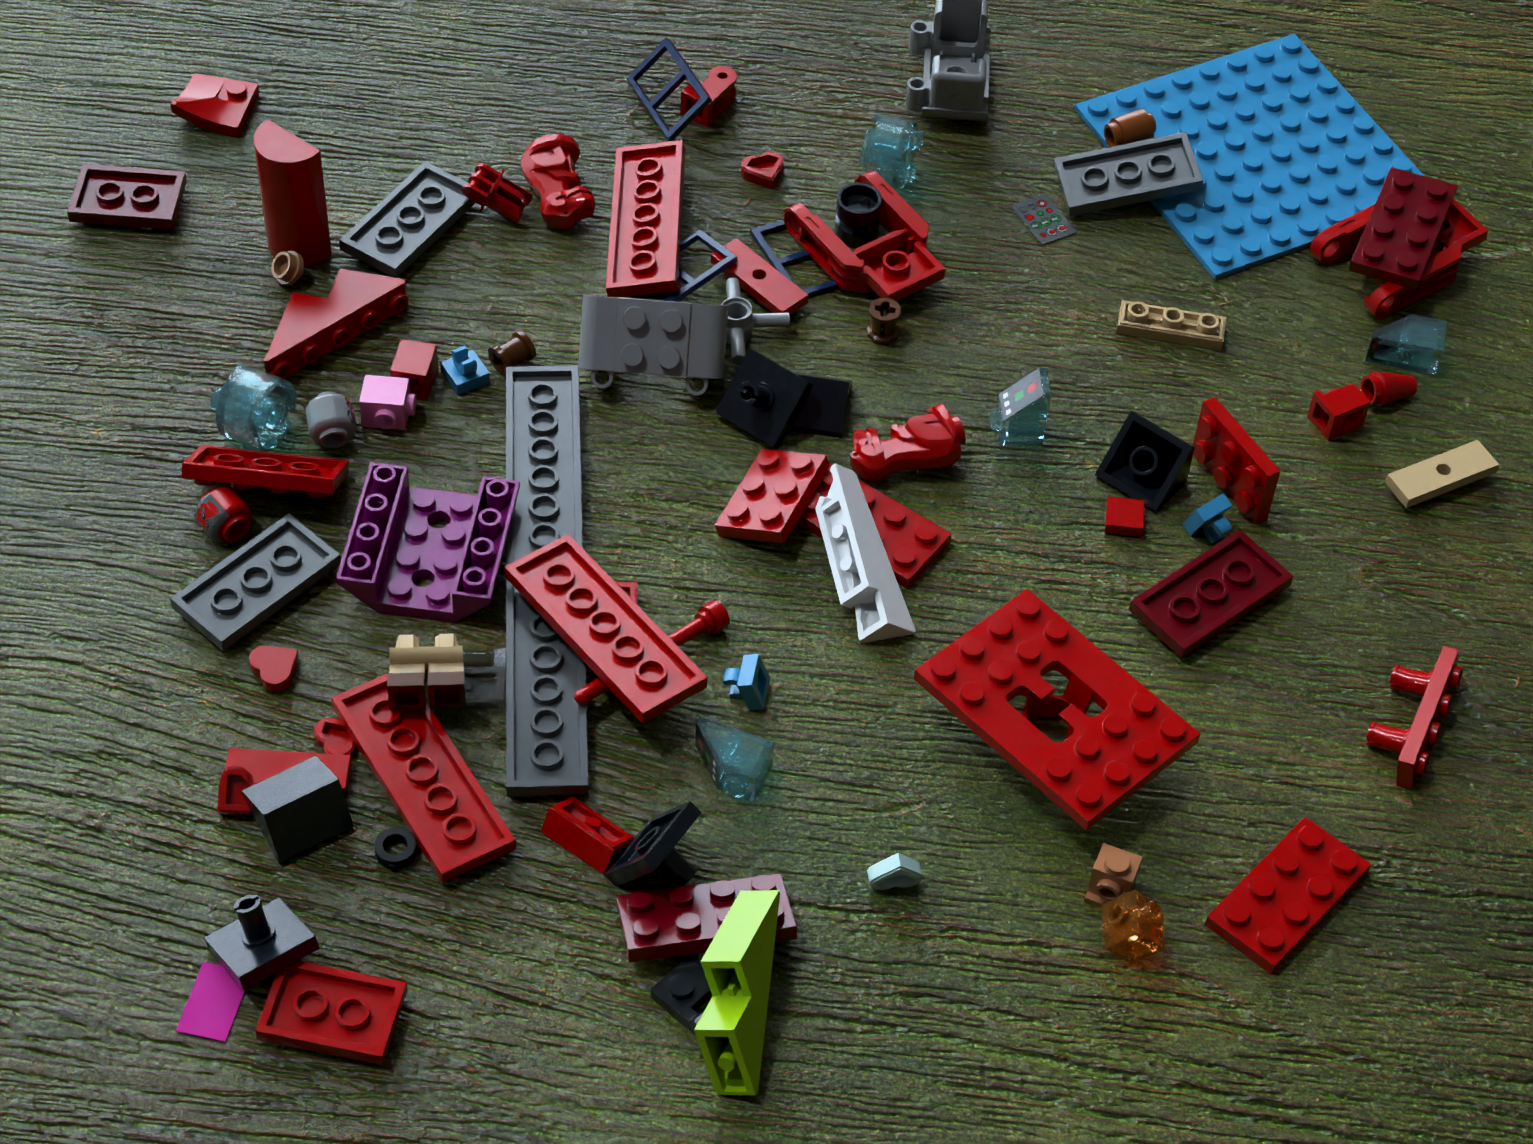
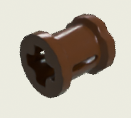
M890 298L875 299L869 306V315L872 320L867 327V337L875 344L889 345L891 342L896 341L899 335L896 321L901 315V307L898 302ZM884 308H887V317H883ZM881 326H885L883 335L880 334Z
M520 330L514 332L511 339L501 346L494 345L488 349V357L491 364L503 376H506V367L516 366L524 360L530 361L536 357V349L533 342Z

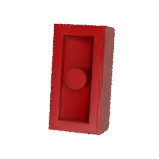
M574 796L549 807L541 828V832L600 873L608 871L634 839V836Z

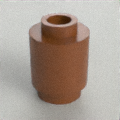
M1138 109L1110 120L1109 124L1104 126V136L1109 147L1152 139L1154 132H1156L1154 117L1144 109Z

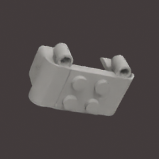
M936 0L933 22L917 20L911 23L908 49L913 54L924 55L923 78L912 77L907 82L905 106L908 110L921 112V117L988 122L991 27L987 26V0Z
M583 294L578 367L591 369V381L598 388L608 387L615 379V372L686 377V389L692 395H701L709 385L708 378L720 379L724 375L728 305L614 298ZM599 370L606 371L609 374V381H600L597 377V372ZM695 377L701 378L704 382V387L695 389L691 385V379Z

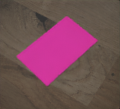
M208 962L202 963L176 1028L177 1032L226 1042L245 990L237 984L222 965Z

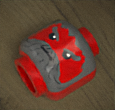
M220 487L206 491L200 497L194 513L198 525L216 543L237 542L245 537L250 530L252 511L231 488Z

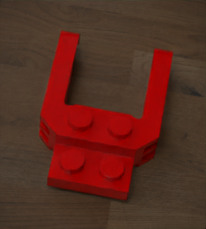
M872 170L858 176V178H855L854 183L869 184L880 192L882 200L879 223L889 234L856 248L854 252L845 245L817 214L813 215L803 204L797 203L786 208L783 212L784 223L789 234L842 290L868 293L874 290L880 298H890L897 301L945 278L946 268L927 250L929 224L876 171Z
M1454 199L1418 289L1415 290L1387 282L1378 287L1370 297L1366 296L1364 306L1377 319H1383L1451 284L1456 279L1461 253L1486 241L1488 230ZM1374 205L1321 231L1313 239L1310 245V253L1321 264L1329 265L1355 252Z

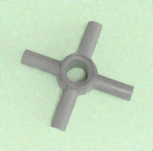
M729 278L726 281L727 299L721 304L728 305L726 343L731 344L732 362L736 365H741L746 355L745 342L750 339L753 328L789 327L790 315L789 313H753L751 303L741 298L740 281L737 278Z

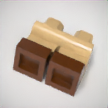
M454 633L439 634L435 637V646L420 647L419 637H416L414 634L399 635L395 648H390L389 652L390 668L387 677L389 710L426 709V681H428L430 709L466 708L463 646L458 645L456 635Z

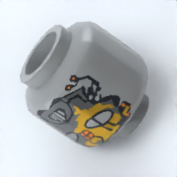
M326 391L320 393L308 403L306 418L309 436L314 442L321 444L325 448L333 449L344 446L354 436L357 430L353 403L348 397L333 391Z

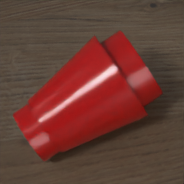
M1373 371L1368 376L1363 377L1360 390L1366 394L1370 404L1380 407L1408 396H1414L1417 391V382L1413 375Z

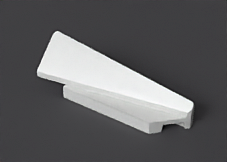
M835 463L830 468L833 482L827 497H819L815 510L840 604L848 608L855 606L860 642L867 643L910 635L916 630L858 477L853 470Z

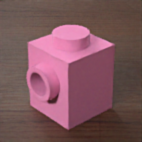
M365 375L359 400L362 427L406 430L408 416H414L416 411V394L410 393L409 378Z

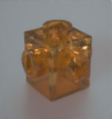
M1133 890L1122 893L1118 898L1101 905L1103 918L1101 930L1107 950L1130 964L1165 950L1162 927L1164 915L1160 905L1155 901Z

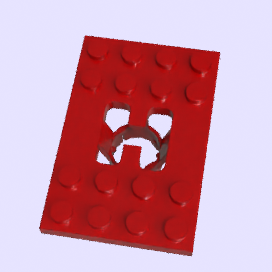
M1028 588L915 669L914 680L1086 831L1195 746L1200 737V733ZM1055 670L1066 677L1069 682L1063 695H1052L1055 688L1043 679L1042 676L1049 671ZM1019 695L1026 697L1022 714L1008 703ZM1092 700L1103 709L1095 717L1086 715ZM1038 717L1061 719L1068 724L1065 740L1058 743L1052 741L1030 721Z

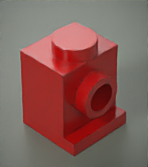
M1354 383L1341 388L1331 389L1326 394L1318 390L1313 393L1307 417L1329 441L1362 427L1370 401L1366 394Z

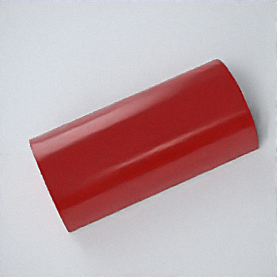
M267 119L256 129L253 142L268 249L274 258L282 251L298 252L303 258L304 266L314 265L332 255L321 152L319 149Z

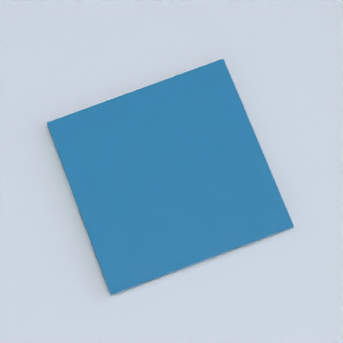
M1295 33L1089 99L1074 106V110L1105 148L1109 146L1105 140L1104 126L1109 124L1111 119L1138 109H1144L1154 117L1156 132H1154L1153 138L1182 132L1187 133L1203 178V190L1149 201L1214 280L1310 247L1313 239L1324 229L1374 205L1391 167L1424 176Z

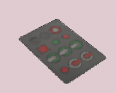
M1046 194L1011 206L1041 244L1076 233L1075 228Z

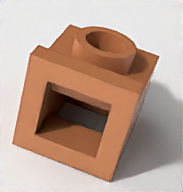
M1103 843L1092 869L1084 902L1123 916L1136 885L1143 857Z

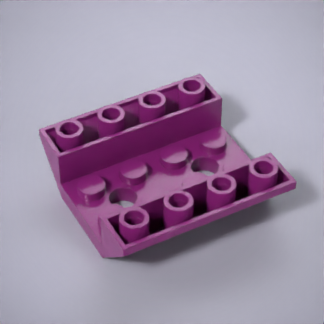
M370 462L337 573L336 583L377 613L454 623L491 604L520 489V481L482 476L478 495L410 487L408 467ZM436 521L448 523L443 528H433L430 526V524ZM420 579H428L433 582L427 587L414 585Z

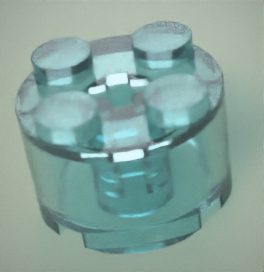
M876 113L871 120L877 121L875 129L868 128L866 131L859 166L866 168L865 173L872 170L876 171L892 188L901 190L906 183L912 184L915 179L917 164H913L915 151L921 150L924 141V131L918 130L916 122Z
M238 365L222 389L218 388L211 398V408L216 410V425L220 435L255 448H265L268 450L276 447L286 436L292 423L286 420L289 409L295 410L296 393L291 382L244 365Z

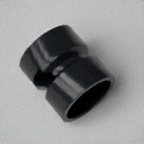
M855 182L847 184L837 193L834 233L849 248H858L878 238L882 196L875 187L866 183Z

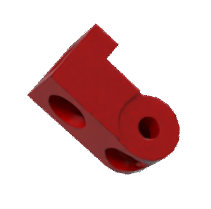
M718 66L709 71L708 78L701 84L712 101L692 121L708 128L736 99L734 84L737 81V74L733 69L726 66ZM691 85L686 86L681 91L680 115L682 116L701 99L695 88Z

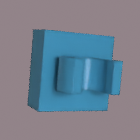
M466 345L452 350V358L440 362L441 373L457 395L490 383L489 371L473 350L468 351Z
M1223 493L1196 509L1182 525L1190 536L1203 529L1205 537L1213 544L1232 529L1228 519L1223 516L1232 504Z
M759 654L744 655L741 669L728 668L725 670L723 684L731 685L730 698H743L749 710H764L771 678Z

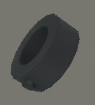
M399 827L389 828L382 831L375 840V856L383 867L391 870L402 869L414 861L416 842L414 836L408 830ZM393 842L403 843L407 847L405 851L397 855L388 854L384 849Z

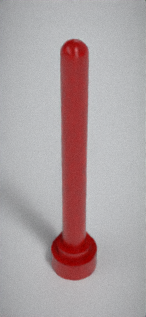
M711 600L698 609V613L694 617L695 620L668 635V637L680 647L702 633L706 635L709 633L717 634L729 626L730 618L728 612L719 601ZM597 678L577 690L574 694V699L576 703L584 705L610 689L600 678Z

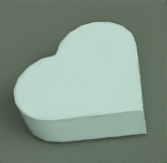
M900 853L872 865L867 870L869 884L877 890L893 887H912L923 879L920 862Z

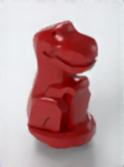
M563 134L540 137L524 150L521 157L523 176L541 199L542 219L548 226L556 229L573 228L579 220L591 217L595 210V198L592 192L581 186L580 178L575 172V164L579 161L580 156L579 145L572 137Z
M942 403L930 406L926 415L913 416L907 421L906 425H892L889 434L890 439L881 440L875 428H866V431L863 429L856 430L853 434V452L851 453L850 463L852 470L868 481H880L892 473L901 470L949 467L955 464L962 455L961 445L966 443L964 428L957 415L951 417Z

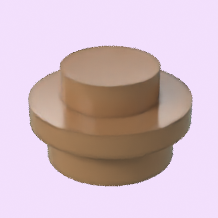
M282 251L274 258L271 272L280 284L290 286L301 278L304 272V262L300 253Z

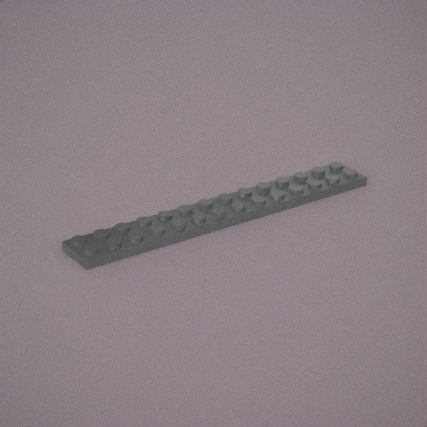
M578 365L506 367V479L520 481V489L506 541V565L566 534H569L583 548ZM506 579L507 797L588 794L586 704L580 705L574 699L575 692L586 685L585 662Z

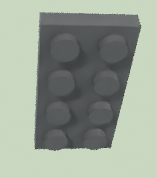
M1186 132L1054 158L1055 172L1069 216L1203 190V178Z
M424 161L339 240L340 250L394 278L399 277L475 204L474 201L462 193L463 186L469 183Z
M288 513L170 598L171 606L218 648L224 651L340 566L341 557L332 547Z

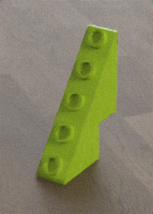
M779 890L740 891L700 961L712 993V998L698 1021L694 1032L717 1095L756 1096L758 1093L780 900Z

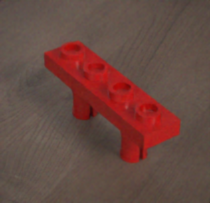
M1443 646L1434 670H1431L1429 673L1401 667L1397 664L1393 668L1389 688L1422 696V701L1411 728L1408 727L1407 730L1372 721L1367 733L1366 745L1400 754L1397 765V786L1412 789L1417 775L1424 776L1430 758V753L1427 752L1429 745L1436 746L1441 731V724L1438 721L1440 716L1447 718L1451 707L1452 695L1449 694L1451 688L1458 689L1462 679L1463 667L1457 665L1459 649Z

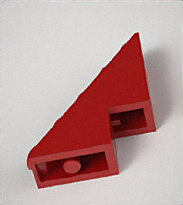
M340 268L328 298L293 292L264 359L267 386H272L279 381L285 380L289 375L301 368L314 363L320 357L345 345L351 339L367 330L373 329L382 321L402 312L409 302L406 292V280Z

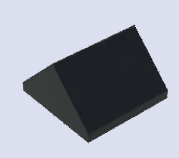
M794 372L813 383V386L789 431L842 438L852 380Z
M1130 411L1095 475L1134 499L1144 500V505L1158 512L1187 482L1195 447L1138 413Z
M317 756L305 760L241 792L279 864L354 828L339 779Z

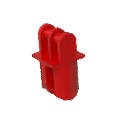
M484 163L477 164L475 173L470 175L468 179L469 184L463 186L462 193L470 200L481 205V212L486 206L517 224L522 217L525 206L532 201L533 194L504 178L505 169L500 173Z

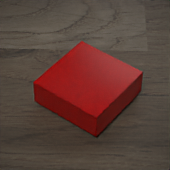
M1107 496L1104 533L1142 537L1144 528V500Z

